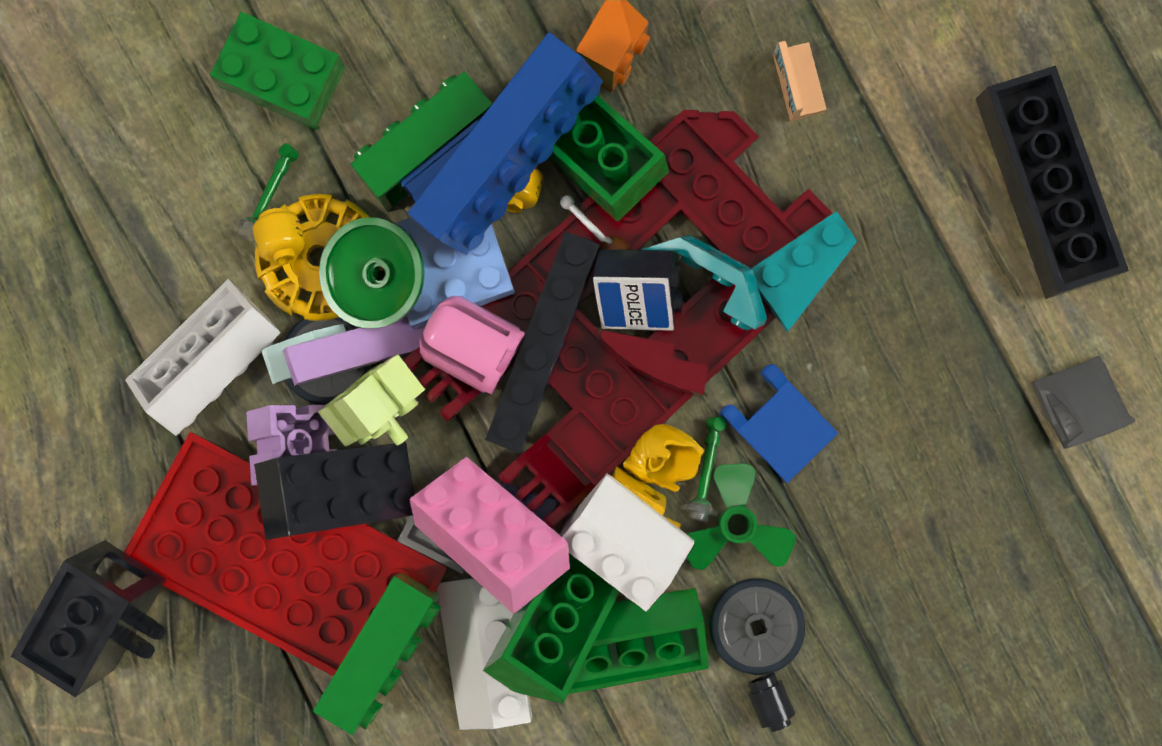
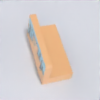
M786 41L778 42L773 57L790 121L824 114L827 109L809 42L787 47Z

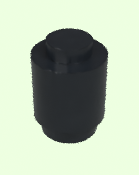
M775 673L760 676L748 683L750 689L748 696L761 728L769 727L771 732H775L792 724L790 718L796 713L782 680H777Z

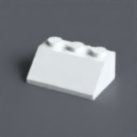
M608 473L561 526L559 533L568 542V550L571 555L644 611H647L671 584L694 545L692 538Z

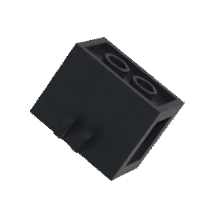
M104 540L63 561L11 657L73 697H77L114 671L126 650L135 653L140 658L149 659L152 657L155 647L137 635L136 632L138 630L155 640L163 638L166 628L148 616L147 613L167 579ZM108 557L141 578V580L122 590L97 574L96 570L101 561Z

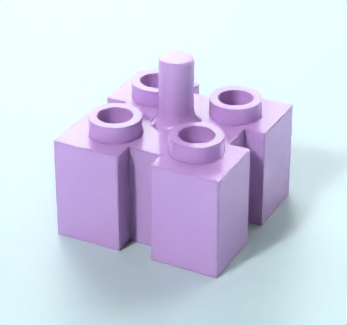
M269 405L246 412L248 441H257V454L249 456L251 486L257 485L254 467L256 463L278 457L337 450L329 449L328 436L335 435V433L318 413L325 405H307L296 408L295 405Z

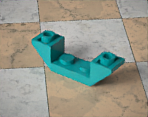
M692 235L679 237L641 249L672 251L674 266L679 256L682 255L681 260L685 264L696 269L704 267L713 272L712 278L728 287H732L733 284L736 285L723 312L732 316L731 322L745 330H750L751 328L755 330L765 324L767 316L753 269Z

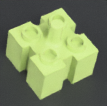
M397 354L384 363L370 369L351 384L348 389L319 410L318 413L344 446H348L356 441L363 445L371 438L376 439L385 432L396 445H400L407 440L408 435L395 418L398 415L400 417L404 416L416 407L418 402L415 398L425 389Z

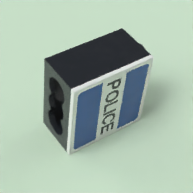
M598 250L593 282L601 328L674 330L676 313H682L683 292L676 291V288L680 287V266H674L672 251Z

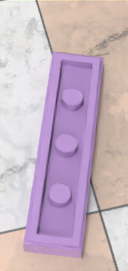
M405 316L400 321L387 327L358 328L289 346L283 350L295 386L386 361L397 354L399 356L408 355L420 347L419 341L425 326L413 330L409 324L408 317Z

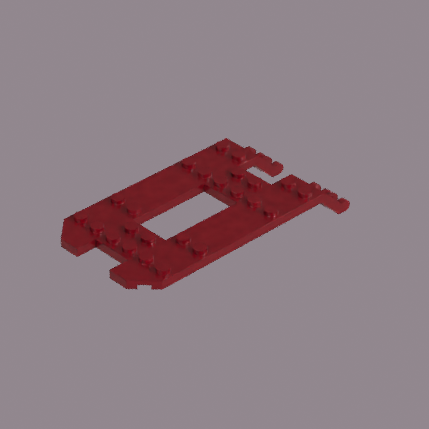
M683 110L650 140L653 145L665 154L669 173L618 222L591 197H588L578 207L606 237L619 236L632 247V250H640L681 212L715 249L749 268H753L833 214L809 188L782 212L734 162L758 140L759 136L735 111H719L714 113L699 112V110ZM571 213L508 271L515 294L480 307L519 327L526 334L565 231L601 244V242ZM596 261L579 305L595 291L593 277ZM712 278L683 305L682 313H676L674 330H656L648 339L675 344L673 359L709 365L707 383L776 317L761 297L767 316L765 324L755 330L753 328L745 330L731 322L732 316L723 312L736 285L733 284L732 287H728ZM579 309L576 311L549 385L572 410L498 475L505 485H509L519 475L518 473L527 466L536 477L528 484H524L516 492V497L522 501L542 482L546 488L526 507L534 512L544 503L543 500L552 493L561 505L542 519L551 528L582 501L606 473L610 474L615 470L616 466L618 467L631 454L633 447L646 431L655 425L665 423L693 396L655 383L615 357L600 342L602 333ZM420 347L403 360L411 372H414L418 365L424 361L420 353ZM519 347V349H518L516 355L513 357L512 361L510 362V364H509L507 370L505 371L504 375H505L510 369L513 368L514 363H515V360H516L517 355H518V353H519L520 347ZM433 366V369L418 379L424 389L440 375L444 379L430 390L424 398L429 403H434L450 386L460 394L440 410V415L448 422L483 393Z

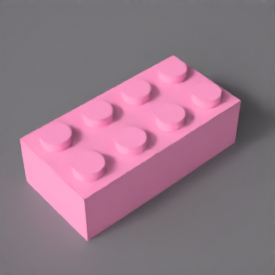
M467 456L410 498L415 526L513 614L570 569L568 542Z

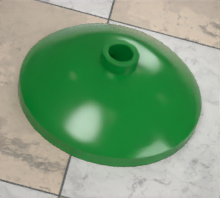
M368 217L356 219L345 224L329 239L320 260V285L328 305L341 319L361 328L387 327L403 319L416 305L424 284V263L418 245L404 228L386 219ZM381 267L386 272L383 280L378 276V271Z

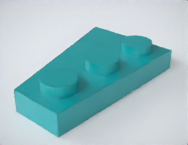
M837 211L751 268L753 269L760 296L786 333L792 328L857 242V239Z

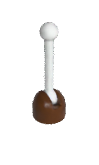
M565 195L561 198L560 204L562 208L569 209L601 242L599 250H632V247L619 236L606 237L574 204L575 201L572 196Z

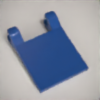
M771 364L765 366L760 372L762 378L777 391L748 420L732 404L725 405L719 414L784 482L788 483L838 432L788 381L776 365Z

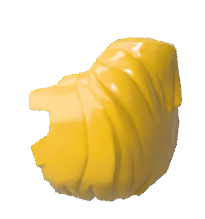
M658 424L646 431L637 441L630 456L623 462V467L625 471L634 475L642 482L653 483L661 488L677 492L680 490V487L675 484L676 482L690 480L697 474L704 449L681 429L668 424Z

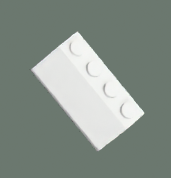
M227 279L125 381L144 411L177 436L184 428L194 422L196 416L210 402L215 401L221 395L223 389L236 376L243 374L248 365L262 352L261 350L271 346L274 339L281 332L232 281Z
M473 577L441 582L437 588V593L441 595L439 605L442 607L440 612L459 729H496L530 723L532 711L529 696L511 691L483 671L513 613Z

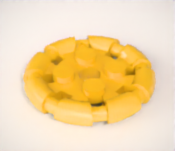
M331 194L304 195L298 197L299 201L289 206L284 204L280 207L297 217L306 214L309 221L300 224L305 241L304 249L296 256L294 262L287 265H276L272 261H266L261 258L256 245V274L259 280L262 279L266 287L264 293L283 312L291 316L294 313L304 316V320H331L339 316L330 308L323 295L319 278L320 266L311 265L309 260L310 253L315 248H325L333 234L345 224L370 216L355 203L349 200L345 202L337 200ZM330 212L339 215L336 225L326 222ZM284 268L289 278L279 282L275 273ZM301 289L312 293L309 302L299 300L298 297Z

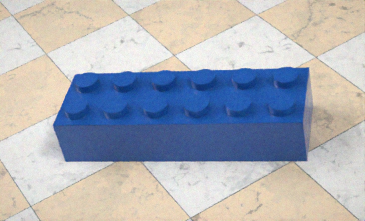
M548 32L407 214L439 241L467 255L470 251L476 249L482 243L484 233L489 226L504 215L507 210V204L515 193L522 191L527 186L530 174L538 164L543 163L549 158L556 141L562 134L572 129L579 112L586 104H590L597 97L600 86L604 81L583 57Z

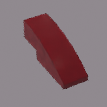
M602 330L600 342L615 357L637 373L655 383L678 392L698 397L704 395L709 365L673 359L675 348L673 343Z

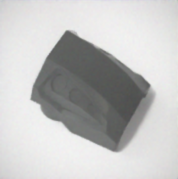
M1100 356L1031 382L1042 411L1056 432L1063 449L1091 441L1135 422V419L1129 415L1114 386L1106 364Z

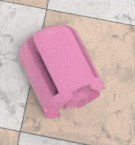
M450 296L437 306V309L429 318L419 341L420 353L429 364L482 393L487 392L493 395L503 379L510 362L516 355L525 337V332L462 296Z

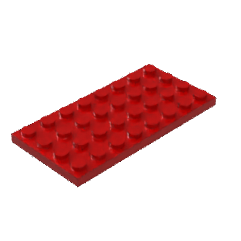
M189 432L124 551L132 558L166 578L167 580L163 585L166 588L331 676L335 675L394 576L405 573L436 592L449 568L368 524L266 540L258 486H251L250 462L194 432Z

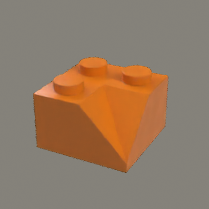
M627 0L604 1L576 49V53L583 57L604 81L601 87L613 93L617 84L622 86L625 84L633 69L631 63L635 53L641 56L650 40V36L647 35L648 21Z

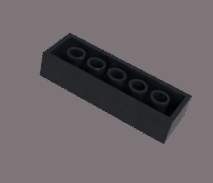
M1056 65L987 87L976 98V102L1045 299L1128 272V266Z

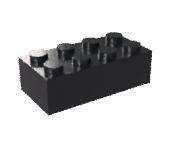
M406 442L400 445L393 443L278 457L254 464L266 540L413 516L410 498L415 494Z

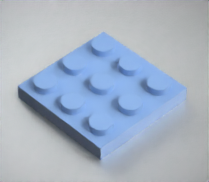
M412 217L396 223L404 228L415 240L424 263L425 273L422 292L416 305L407 314L409 324L413 330L426 326L437 306L450 296H462L482 306L515 294L492 224L485 231L482 243L465 255L439 241Z

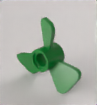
M746 463L724 464L714 470L713 478L726 509L720 513L716 527L686 534L694 540V545L686 557L693 568L698 570L707 568L727 541L734 543L749 541L775 567H782L788 562L796 542L794 533L787 528L758 525L754 513L746 508L756 476L755 469L751 465ZM734 514H740L746 520V528L739 535L732 534L727 525L729 518Z

